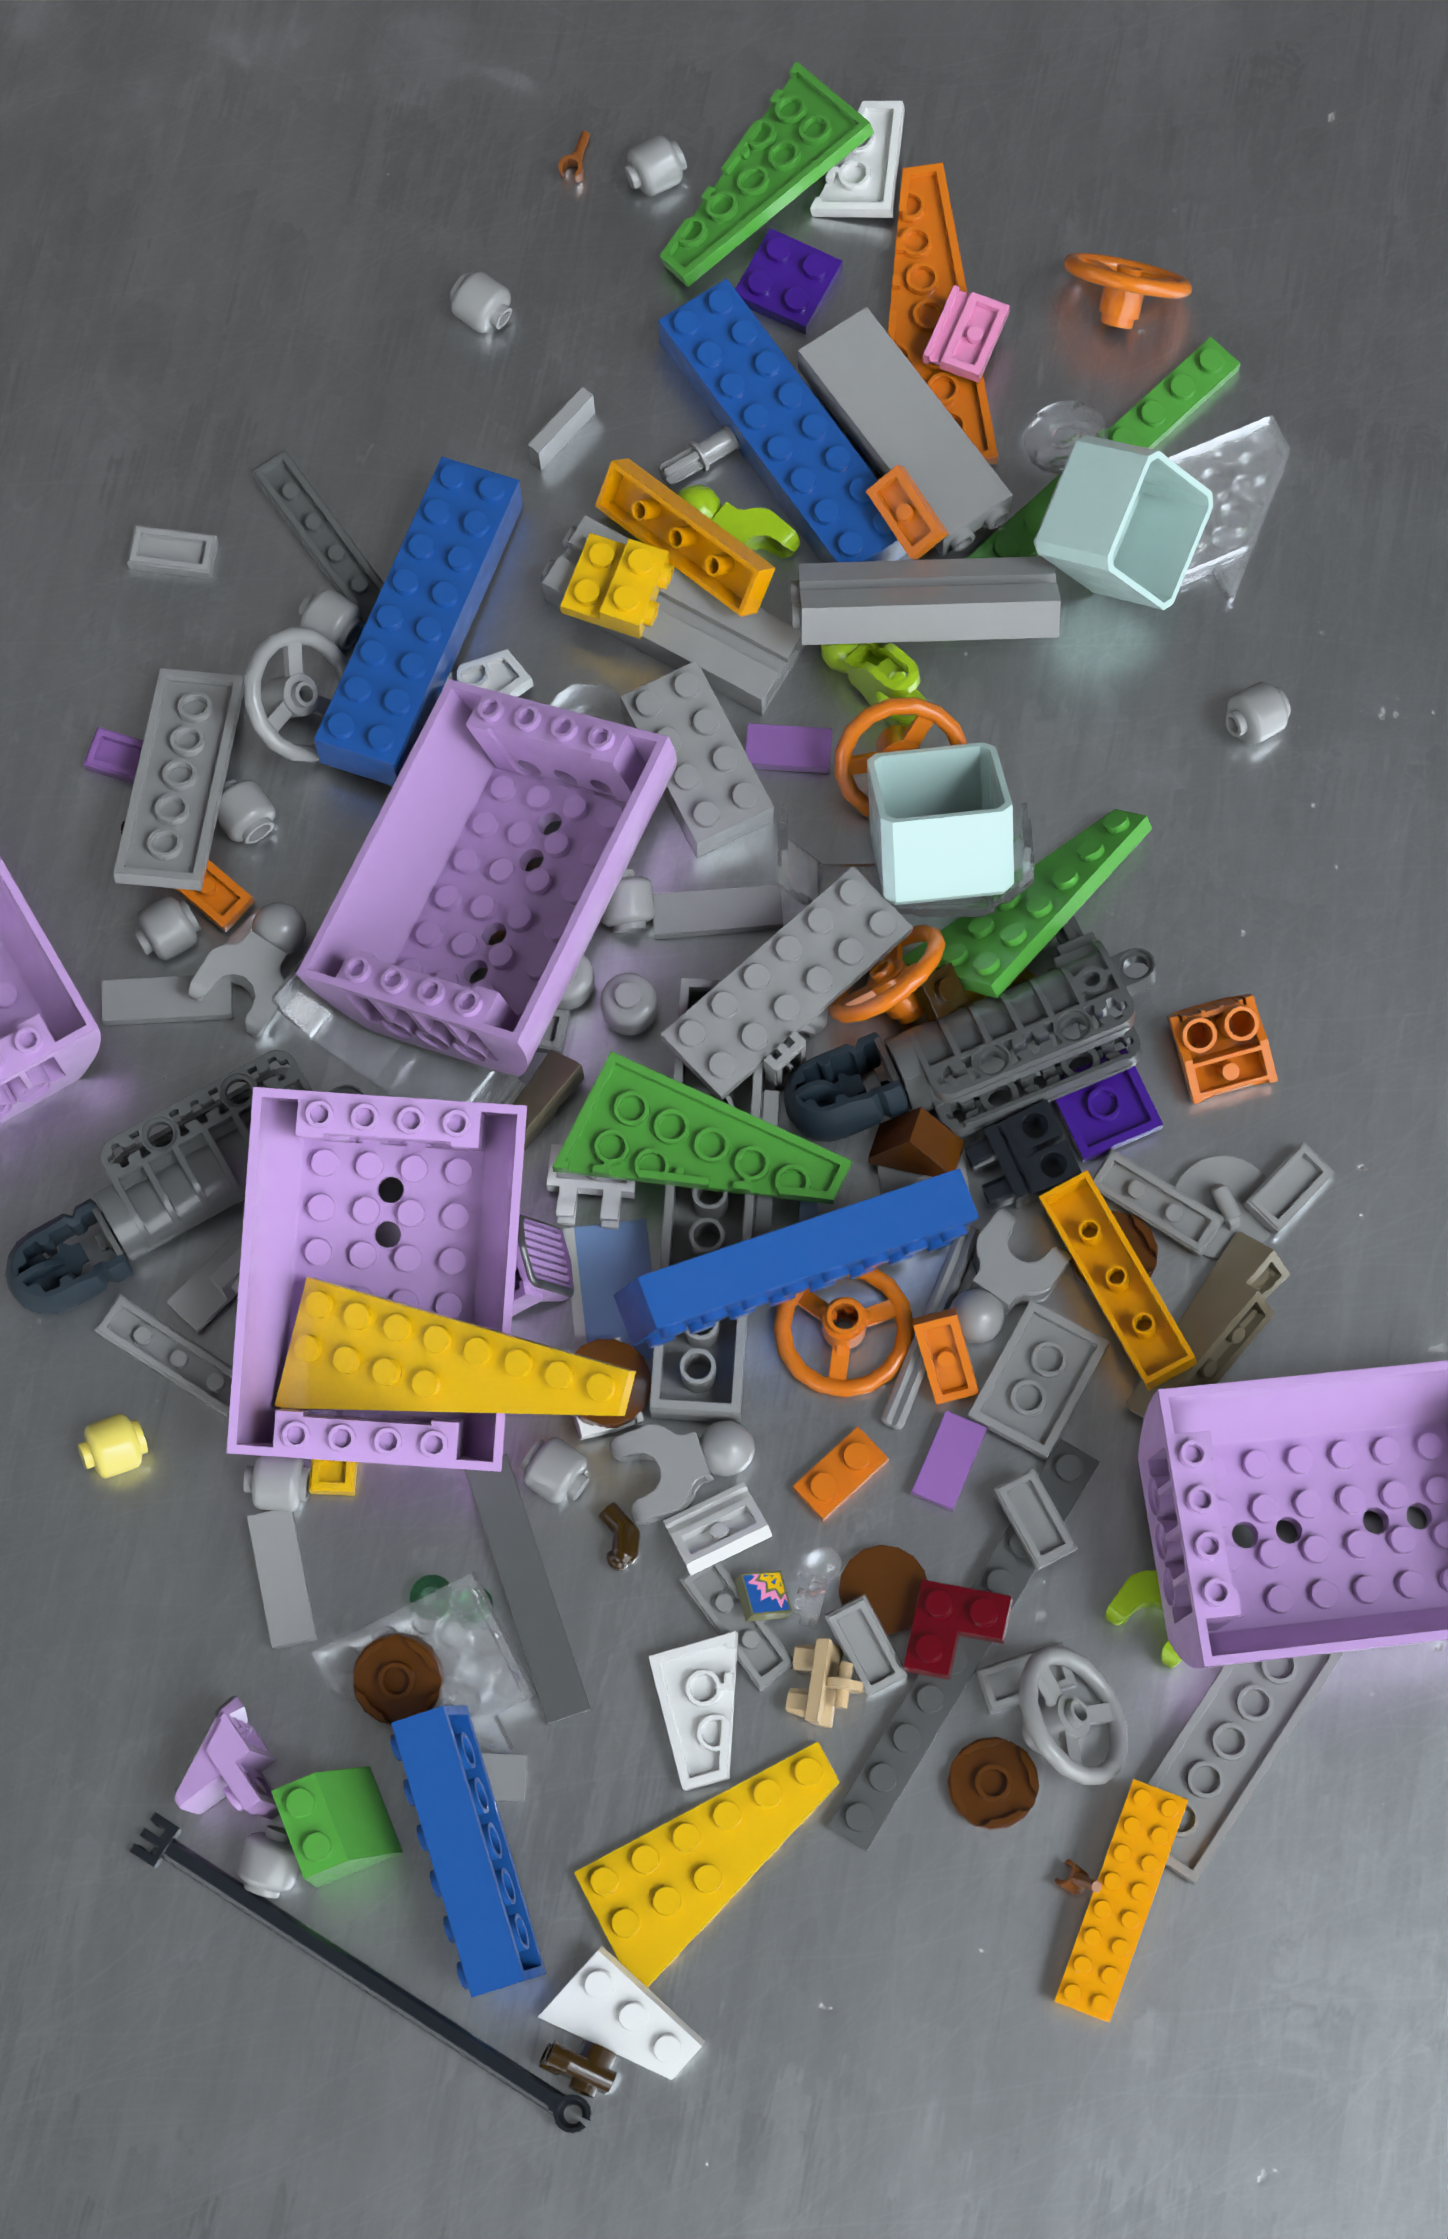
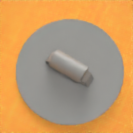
M1213 1156L1200 1160L1183 1173L1175 1186L1178 1190L1225 1219L1204 1251L1203 1255L1206 1257L1219 1259L1234 1235L1238 1232H1243L1261 1243H1264L1271 1234L1242 1205L1267 1179L1257 1167L1248 1161L1232 1156Z

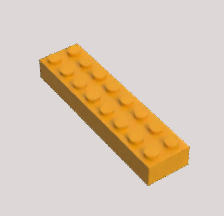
M629 458L612 460L595 507L641 542L669 551L670 564L674 565V567L740 617L758 613L775 567Z
M1088 1170L1039 1196L1044 1210L1147 1390L1149 1391L1197 1365L1194 1353Z
M1133 1778L1097 1879L1101 1883L1102 1888L1099 1892L1092 1893L1057 1991L1055 2002L1110 2023L1189 1799Z

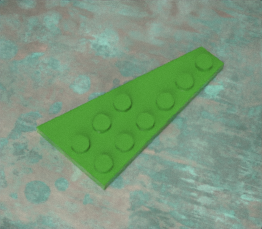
M797 61L789 71L791 78L782 90L777 88L769 99L771 106L762 119L753 122L722 166L723 174L714 187L708 186L702 194L701 199L703 203L694 216L683 221L659 255L663 265L687 287L874 134L871 123Z
M1118 809L1112 810L1016 877L1014 884L1004 894L989 896L941 930L945 941V949L937 967L952 963L964 990L998 998L1152 830L1147 815ZM922 943L902 957L906 966L915 964L922 958L927 948V943Z
M611 1051L552 1169L553 1172L834 1204L852 1167V1160Z

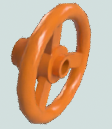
M1080 252L1068 254L1064 259V267L1068 273L1104 286L1098 310L1102 312L1100 322L1110 326L1132 329L1134 320L1139 319L1145 295L1179 299L1188 297L1192 292L1190 281L1187 278L1142 262Z
M917 697L889 698L865 708L845 727L835 749L834 776L844 798L862 815L869 817V799L858 788L853 777L856 774L867 773V759L876 753L920 749V744L933 723L946 734L950 746L968 744L960 724L941 706ZM892 715H916L909 727L893 725L882 731L876 741V752L852 756L859 737L875 722Z
M925 924L913 926L912 933L870 970L869 974L871 977L867 982V986L848 996L846 994L850 988L847 989L827 1007L829 1016L843 1023L865 1021L884 1012H887L890 1018L897 1019L900 1024H908L919 1018L924 1012L914 991L928 979L940 963L945 949V941L941 931ZM926 942L927 948L922 958L917 963L906 966L902 960L903 947L913 943Z
M874 1267V1271L854 1279L864 1280L880 1290L887 1299L881 1303L864 1308L860 1302L850 1297H839L827 1303L816 1294L810 1293V1290L807 1289L795 1294L796 1297L777 1306L773 1330L778 1355L794 1378L817 1393L842 1398L872 1393L895 1378L902 1367L915 1332L910 1302L896 1281L876 1267ZM797 1305L822 1322L823 1336L828 1344L832 1346L829 1377H825L807 1366L795 1349L791 1325ZM895 1318L897 1333L894 1348L884 1363L864 1377L846 1380L850 1349L862 1342L866 1334V1328ZM840 1322H848L852 1328L843 1329L836 1325Z

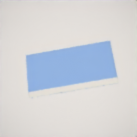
M646 1219L622 1221L619 1224V1230L601 1228V1224L564 1228V1238L572 1265L574 1294L571 1297L576 1347L596 1339H614L620 1337L622 1342L632 1346L613 1295L638 1276L652 1272ZM647 1342L632 1346L644 1359H653L654 1348L649 1349Z

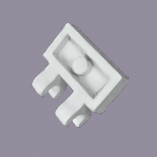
M551 1144L546 1185L547 1191L559 1192L556 1216H558L557 1224L575 1226L578 1194L603 1196L600 1220H602L601 1228L619 1230L621 1198L635 1199L637 1181L553 1172L552 1166L563 1145Z

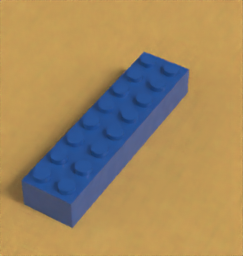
M727 278L658 320L659 344L723 429L727 425L734 432L740 446L738 451L821 563L898 561L907 555L866 493V490L875 484L878 479Z
M441 456L314 737L320 763L391 786L394 785L444 688L522 511L523 500L519 480Z
M959 1168L638 1276L613 1296L632 1346L647 1342L650 1349L674 1340V1336L687 1331V1327L690 1334H695L715 1326V1322L728 1316L730 1320L739 1319L755 1312V1308L770 1303L772 1307L790 1301L796 1297L795 1294L807 1289L810 1290V1293L817 1292L836 1284V1280L848 1275L850 1279H854L874 1271V1267L888 1262L889 1266L914 1257V1253L927 1249L928 1252H933L952 1244V1240L968 1234L966 1226L979 1219V1215Z

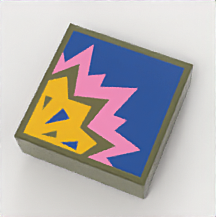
M781 1570L742 1573L735 1579L746 1622L784 1619L792 1613Z

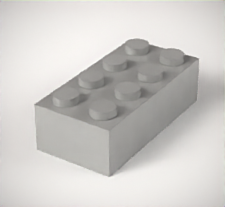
M697 660L620 696L621 714L627 726L669 736L674 746L677 764L663 795L696 858L773 822L774 805Z

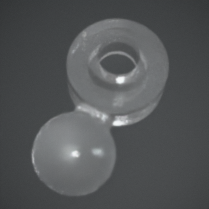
M827 1546L815 1548L808 1555L806 1568L811 1576L808 1589L799 1587L792 1614L800 1615L799 1625L817 1629L828 1583L836 1579L842 1569V1560L839 1553Z

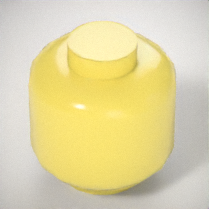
M122 1413L87 1425L84 1429L85 1442L78 1444L79 1454L85 1469L94 1467L97 1474L104 1479L139 1467L143 1459L142 1454L148 1453L147 1443L138 1420L130 1421Z

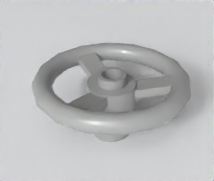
M287 627L268 635L252 653L244 676V704L253 729L270 750L290 761L315 762L319 760L315 744H294L278 733L288 719L307 716L311 713L324 717L331 702L330 699L320 696L315 682L308 675L303 674L302 645L313 648L326 658L334 668L338 682H340L349 661L332 640L317 631L307 628ZM283 648L285 675L268 680L261 688V679L267 662L278 649Z
M1044 1647L1030 1656L1019 1679V1704L1024 1718L1022 1735L1026 1744L1033 1751L1041 1753L1061 1775L1081 1785L1105 1784L1121 1771L1128 1752L1127 1724L1120 1701L1106 1677L1086 1657L1067 1647ZM1062 1665L1077 1673L1091 1687L1100 1704L1086 1706L1084 1702L1074 1695L1063 1694L1048 1666ZM1038 1687L1046 1700V1704L1040 1707L1038 1703ZM1107 1723L1109 1727L1110 1749L1105 1761L1099 1766L1082 1765L1078 1739L1088 1734L1090 1726Z

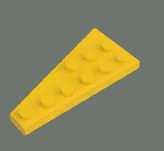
M819 1742L804 1748L574 1872L619 1962L647 1988L672 1964L689 1943L702 1932L762 1865L775 1854L792 1833L805 1822L840 1784Z

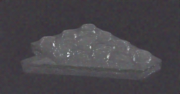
M1273 415L1169 457L1170 460L1209 489L1213 496L1212 511L1181 586L1213 574L1227 603L1234 601L1291 450Z
M475 1571L312 1652L332 1694L358 1702L353 1689V1669L355 1661L363 1649L380 1636L401 1632L418 1636L432 1646L442 1662L445 1680L442 1696L434 1708L467 1705L479 1745L502 1754L510 1752L514 1747L497 1714L534 1697L536 1694Z

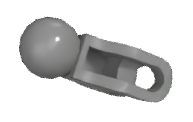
M275 902L263 906L255 914L252 922V931L250 930L243 941L237 944H225L210 951L191 981L188 995L197 1001L203 1002L221 984L231 981V983L243 986L250 993L252 999V1007L246 1016L244 1029L254 1037L260 1036L280 1009L285 996V985L280 968L284 964L287 954L295 952L305 939L306 922L302 914L293 905L283 902Z
M1003 1208L993 1216L977 1237L976 1247L973 1252V1267L976 1276L972 1281L970 1289L961 1292L955 1297L949 1309L956 1307L965 1341L971 1344L988 1342L999 1334L1004 1324V1318L1014 1307L1028 1305L1030 1300L1036 1303L1044 1301L1066 1271L1071 1259L1070 1253L1058 1246L1053 1247L1048 1254L1036 1262L1026 1263L1016 1259L1009 1251L1007 1240L1012 1235L1016 1217Z
M724 1420L717 1421L707 1427L701 1437H699L696 1431L686 1435H678L662 1426L645 1425L614 1438L610 1443V1450L612 1456L623 1463L651 1460L660 1466L661 1479L656 1489L646 1496L637 1499L631 1509L634 1523L646 1526L661 1522L688 1509L693 1503L696 1491L700 1486L714 1480L713 1474L727 1477L744 1471L753 1459L755 1446L754 1439L746 1427L739 1422Z

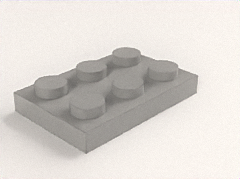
M1030 1300L967 1418L987 1427L988 1430L1047 1461L1110 1341Z

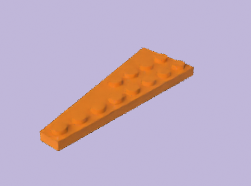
M943 162L903 168L888 335L990 465L997 464L998 452L983 374L979 383L942 370L939 365L934 363H923V354L953 286L960 287V290L966 293L967 288ZM875 470V477L879 480L881 477Z

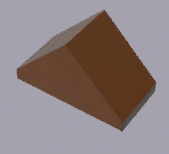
M919 1107L879 1124L868 1156V1163L935 1177L958 1168L964 1149V1141L924 1108Z

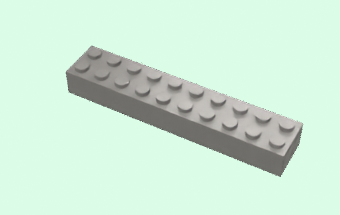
M681 978L678 1018L722 980ZM675 1055L673 1079L716 1098ZM764 1064L728 1094L722 1102L760 1118ZM666 1185L660 1269L751 1239L753 1234L755 1195ZM748 1315L735 1320H730L728 1316L715 1322V1326L695 1334H690L687 1327V1331L674 1336V1340L654 1347L650 1395L651 1418L704 1422L731 1420L741 1424Z

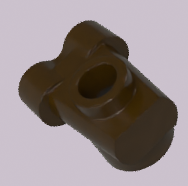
M586 2040L582 2041L578 2053L574 2052V2049L554 2041L546 2046L538 2067L557 2076L560 2074L571 2079L568 2086L571 2090L586 2097L594 2098L597 2091L602 2094L610 2091L617 2072L611 2070L617 2055L601 2045Z

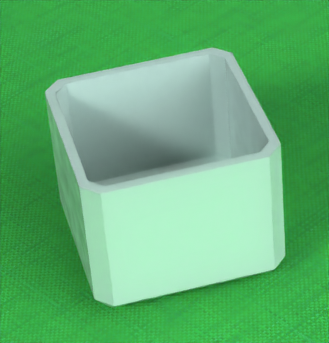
M1085 435L1074 442L1033 542L1037 554L1091 592L1165 610L1173 605L1212 511V492L1159 450Z
M984 742L876 753L867 759L870 839L885 899L894 905L999 895L1004 894L1014 884L1013 807L995 746Z

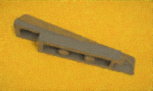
M552 1049L546 1055L527 1086L522 1084L505 1103L527 1106L524 1151L557 1116L556 1110L585 1079L582 1065Z
M1238 1232L1234 1235L1177 1323L1178 1328L1196 1357L1197 1365L1149 1391L1141 1379L1126 1402L1127 1407L1132 1412L1144 1418L1149 1402L1158 1389L1217 1384L1275 1315L1265 1299L1288 1278L1290 1272L1272 1248L1243 1232Z

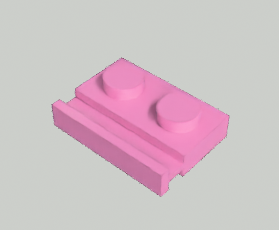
M954 285L923 354V363H934L939 365L942 370L979 383L1009 315L1010 305L972 291L970 294L960 290V287Z

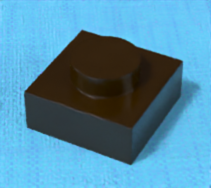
M952 963L937 967L928 979L914 991L928 1021H936V1019L945 1017L970 1002Z

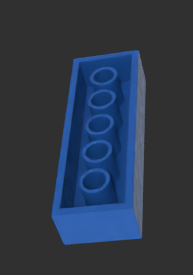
M440 1706L392 1722L394 1734L390 1735L391 1748L395 1758L399 1762L402 1761L407 1776V1779L403 1781L405 1796L408 1803L412 1807H416L420 1824L416 1827L417 1837L423 1851H429L434 1868V1870L430 1871V1881L434 1893L438 1898L442 1897L447 1915L443 1917V1925L448 1940L452 1944L456 1943L460 1961L457 1962V1974L462 1987L465 1990L469 1989L471 1998L547 1974L468 1706Z

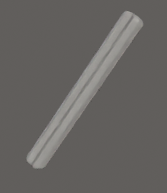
M966 1226L968 1234L952 1241L953 1243L949 1248L922 1316L949 1309L953 1299L957 1296L972 1259L977 1237L981 1232L976 1227ZM916 1334L910 1344L881 1416L883 1424L897 1430H901L904 1427L926 1373Z

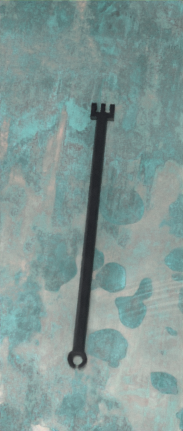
M154 1812L150 1820L153 1824L165 1830L159 1837L144 1827L140 1836L154 1846L148 1852L143 1846L134 1843L129 1850L131 1853L156 1869L164 1859L553 2115L555 2123L561 2130L575 2134L587 2128L581 2121L571 2124L565 2119L566 2109L572 2105H577L582 2110V2118L591 2121L592 2111L587 2100L579 2095L563 2094L265 1897L247 1891L242 1882L176 1840L182 1829Z

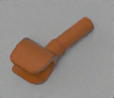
M582 131L572 155L569 154L561 158L558 169L562 179L569 167L578 168L574 177L576 183L584 179L585 172L582 160L591 136L589 132Z
M1067 1859L1064 1863L1071 1869L1070 1875L1064 1880L1055 1878L1054 1881L1071 1895L1081 1894L1085 1889L1096 1893L1102 1888L1099 1881L1089 1878L1088 1873L1070 1859Z

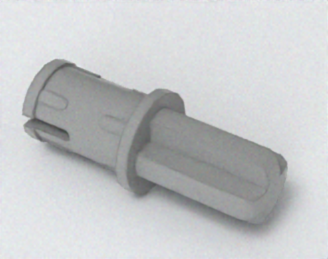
M726 425L723 429L698 443L694 440L690 442L688 449L661 463L658 467L659 473L667 485L673 486L699 470L708 471L710 464L740 448L739 442L731 428Z

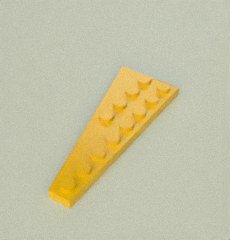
M307 1277L274 1406L292 1409L625 1416L636 1371L339 1284Z

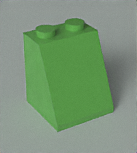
M370 1766L315 1772L271 1790L303 1878L316 1888L403 1853Z

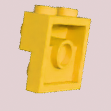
M589 533L561 602V613L641 639L645 626L652 627L659 610V602H656L660 589L667 590L673 576L674 565L669 564V551L632 539H628L627 544H623Z

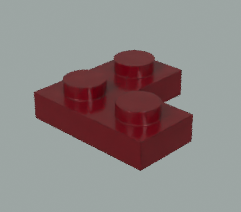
M922 1579L903 1666L904 1670L910 1673L950 1680L959 1636L1004 1644L1013 1604L1012 1596Z

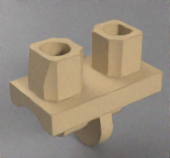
M817 1638L816 1644L795 1646L792 1662L793 1670L800 1673H809L811 1678L809 1690L790 1688L785 1707L787 1712L802 1717L818 1727L832 1729L835 1708L847 1709L849 1693H863L864 1683L852 1680L854 1664L842 1661L843 1651L840 1645L833 1644L830 1639Z

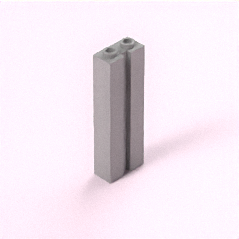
M867 307L798 350V370L882 478L896 465L906 468L949 533L934 546L942 557L952 550L959 552L969 546L975 539L973 532L982 528L984 530L989 528L992 530L1002 525L1008 519L1011 513L1013 494Z
M585 515L578 527L572 526L565 535L562 548L566 551L563 556H559L556 561L551 559L542 572L540 581L543 586L544 599L560 608L589 533L623 544H627L629 538ZM674 567L673 576L667 590L660 589L656 602H659V610L652 627L645 626L641 639L587 622L675 670L697 660L714 691L761 716L804 649L801 640V629H793L792 624L759 608L756 614L740 617L676 567Z
M1042 556L799 563L798 580H790L792 628H801L802 645L1058 638L1060 633L1061 598L1058 582L1056 583L1055 565Z

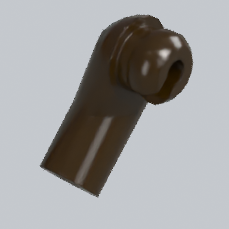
M613 1502L598 1517L614 1534L612 1550L606 1555L607 1563L616 1571H624L629 1565H633L639 1557L641 1535L637 1526Z

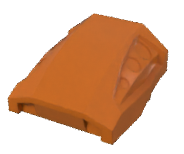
M1249 993L1225 997L1185 1008L1166 1016L1171 1026L1188 1093L1193 1104L1249 1086L1278 1081L1268 1038L1258 1013L1254 995Z

